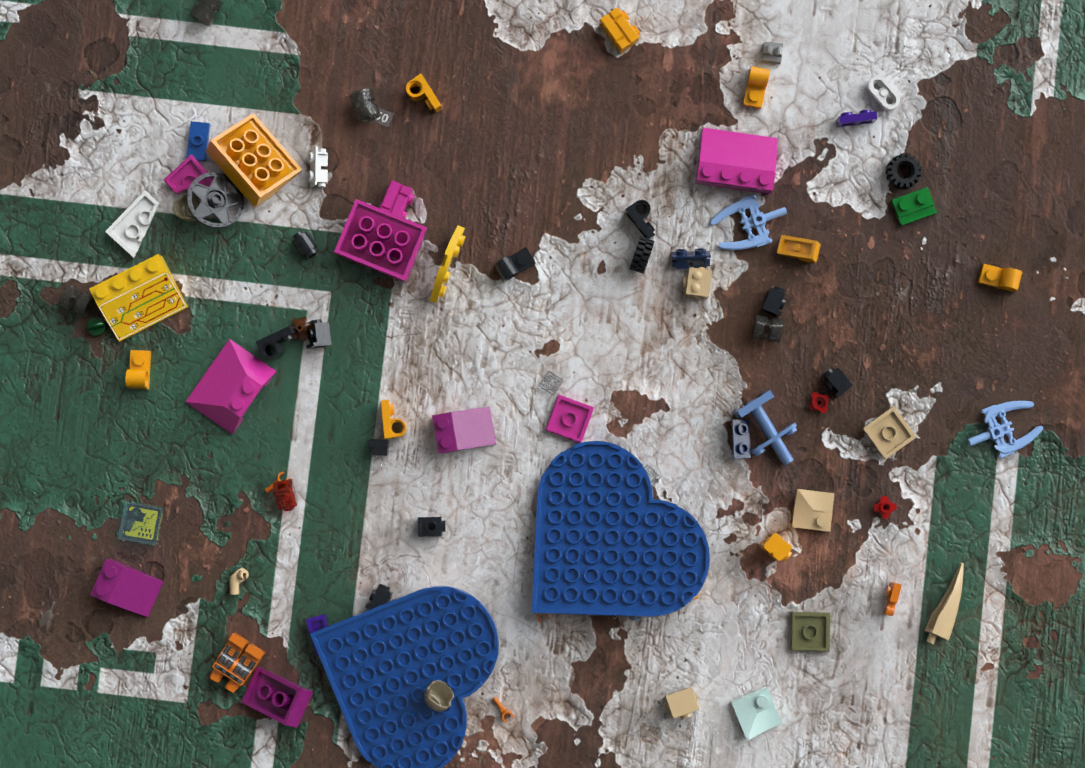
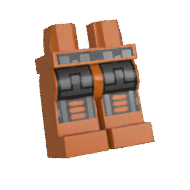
M232 633L223 651L212 666L214 669L210 678L220 683L223 676H227L230 680L225 688L234 693L240 686L245 684L266 652L252 643L249 644L248 640L237 633Z

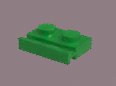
M928 187L891 200L900 226L937 213Z

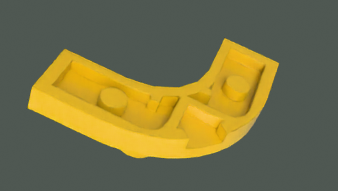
M457 226L445 251L443 262L439 267L429 300L437 304L439 298L444 297L447 289L444 284L448 283L451 272H448L453 257L457 258L460 247L464 244L466 236H463L465 228Z

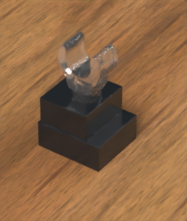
M369 439V447H373L372 455H375L374 461L371 463V470H374L376 463L381 465V471L384 470L385 465L382 461V456H388L390 440Z

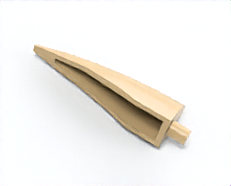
M960 563L947 591L932 612L925 631L929 633L926 642L934 645L936 637L949 641L961 598L964 563Z

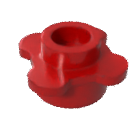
M817 392L812 393V400L808 405L809 409L825 413L827 411L826 406L830 400L829 396L819 395Z
M882 496L880 501L873 506V509L881 514L883 519H888L890 513L895 511L897 506L895 503H891L887 496Z

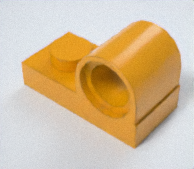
M750 67L743 106L762 108L770 74L769 69Z
M422 74L417 75L407 83L406 91L411 100L420 101L426 97L427 99L424 101L430 110L434 109L436 113L442 110V105ZM419 87L421 90L418 94H412L411 89Z
M781 235L777 254L798 258L808 263H816L821 244L815 240Z
M983 264L978 283L1015 293L1018 291L1022 271L1013 268L1002 269Z
M130 350V368L127 369L125 377L126 387L129 389H149L151 351Z
M381 400L384 439L403 437L407 432V424L401 419H392L391 415H395L394 404H390V400ZM401 423L403 426L402 432L394 433V424Z

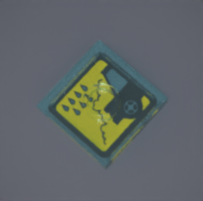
M125 501L118 539L157 546L164 507Z

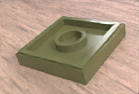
M791 611L790 650L830 652V613Z

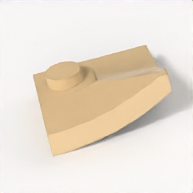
M797 489L791 527L830 532L834 493Z

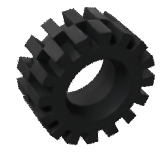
M902 153L895 156L887 164L885 174H887L886 179L890 181V185L893 184L894 188L904 190L905 188H911L920 180L922 166H919L920 161H916L915 156L911 157V154L907 153L904 155ZM899 165H907L910 168L911 174L908 178L903 179L898 176L897 168Z
M640 236L629 268L630 270L644 274L655 241Z

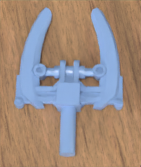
M755 194L727 206L710 221V224L716 225L729 215L739 212L742 216L740 224L744 225L742 230H746L748 239L737 242H723L719 244V248L724 250H744L772 243V239L768 237L769 230L765 229L766 221L786 215V208L783 207L763 214L758 209L760 205L755 201ZM745 209H750V218L745 215ZM752 228L757 229V236L752 234Z
M1011 401L981 409V413L985 415L984 422L985 424L988 423L989 427L986 429L987 432L967 439L969 446L988 439L993 440L996 443L994 448L999 451V458L1015 453L1014 451L1023 448L1041 433L1043 427L1037 426L1031 432L1016 440L1012 436L1014 428H1010L1012 423L1006 420L1005 412L1021 408H1031L1034 406V403L1031 401ZM996 416L1001 418L1002 424L997 423ZM1005 434H1006V436H1008V438H1009V439H1008V443H1006V444H1005V441H1004V439H1003V437H1004Z

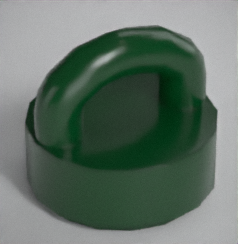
M93 317L88 321L86 328L90 334L101 336L107 330V323L103 318Z

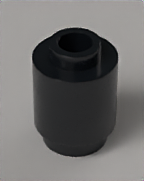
M299 231L293 236L292 244L306 260L319 252L317 244L307 231L304 233Z

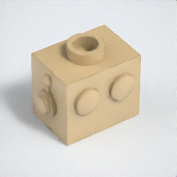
M689 267L688 274L684 276L682 287H686L685 296L693 297L695 300L708 299L712 270H706L704 267Z
M691 687L664 696L666 699L665 707L673 719L681 717V719L691 717V712L699 710V704H697L698 697L693 693Z

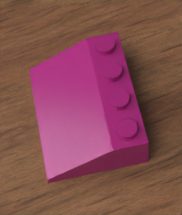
M703 128L695 184L771 194L775 179L778 138Z
M356 199L334 253L337 256L407 283L427 227Z

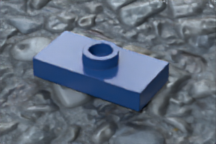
M191 121L186 159L193 155L198 161L206 162L210 123Z

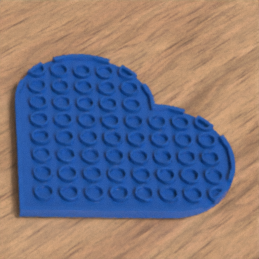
M588 441L573 445V447L558 454L550 462L551 464L542 475L537 494L532 613L659 617L682 609L698 595L706 581L710 566V551L707 538L699 523L690 513L671 502L653 499L650 478L641 462L632 453L613 443Z
M450 586L425 587L310 634L354 742L368 762H371L377 768H443L451 761L462 745L467 728V711L463 698L476 692L485 683L494 669L499 651V637L495 622L487 608L476 597L464 590ZM436 680L445 682L454 694L451 706L442 712L431 710L424 699L426 688Z

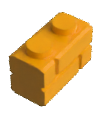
M616 7L599 20V25L619 53L622 54L639 42L640 37L638 35H640V32L635 25L631 26L627 21L629 20L627 13L624 10L620 11Z
M774 532L768 533L759 544V547L776 561L785 562L792 554L790 551L792 546Z

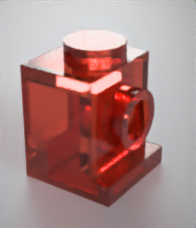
M293 480L273 482V495L275 496L278 510H293L297 506L298 501Z

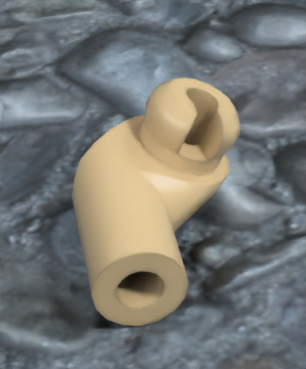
M238 569L230 576L229 594H239V584L249 576L246 569Z

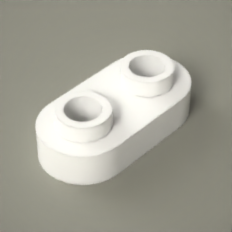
M875 76L869 81L868 91L883 109L891 111L899 105L900 97L884 77ZM874 84H878L880 89L876 90ZM886 99H891L892 104H888Z

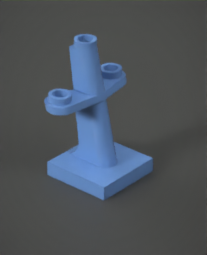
M770 390L763 391L760 397L749 400L745 403L746 406L741 409H735L732 412L736 418H742L750 413L767 439L751 449V454H754L755 457L765 451L764 447L770 444L780 462L785 466L794 459L780 437L784 434L789 436L797 431V425L794 422L777 433L761 406L774 396Z

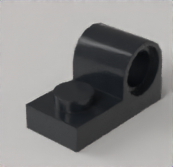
M638 200L626 208L624 213L644 238L651 240L655 236V229L650 222L646 223L644 221L649 216L651 207L646 200ZM644 206L646 213L638 214L636 208Z
M527 247L517 253L499 260L494 264V268L502 282L505 283L534 266L536 262Z
M288 326L256 341V344L264 358L278 359L284 353L282 342L285 343L294 339L293 335L297 334L298 331L295 326ZM271 345L275 347L273 355L269 351Z

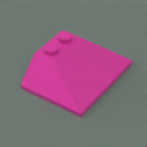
M229 339L186 400V403L234 434L244 420L243 415L263 386L266 387L277 371Z

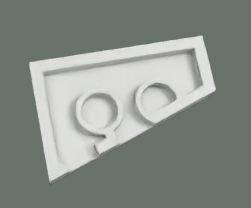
M144 190L105 232L135 258L160 203Z

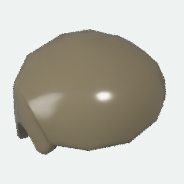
M183 194L180 199H175L173 205L175 215L185 222L196 221L188 208L187 194ZM192 194V204L196 210L201 201Z
M440 680L433 681L424 692L425 703L431 710L437 712L447 710L454 698L451 688Z

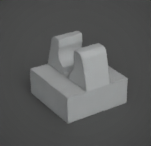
M764 42L762 62L781 64L783 43Z

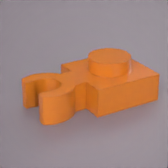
M890 582V585H887L885 589L887 602L883 614L894 615L901 584Z

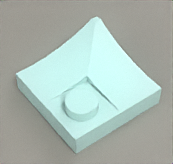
M767 686L731 701L747 740L782 724Z

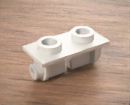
M315 147L308 153L310 171H308L307 179L310 182V188L317 184L318 187H326L328 183V170H322L321 166H328V153L326 149Z

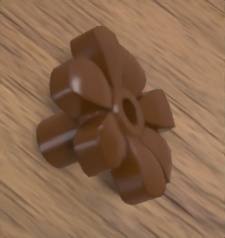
M301 317L300 321L297 318L293 319L294 325L290 326H295L298 331L297 334L293 335V338L297 339L299 337L301 341H306V332L311 323L307 322L306 317Z

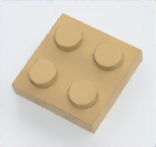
M892 406L862 428L884 460L916 438V435L895 406Z

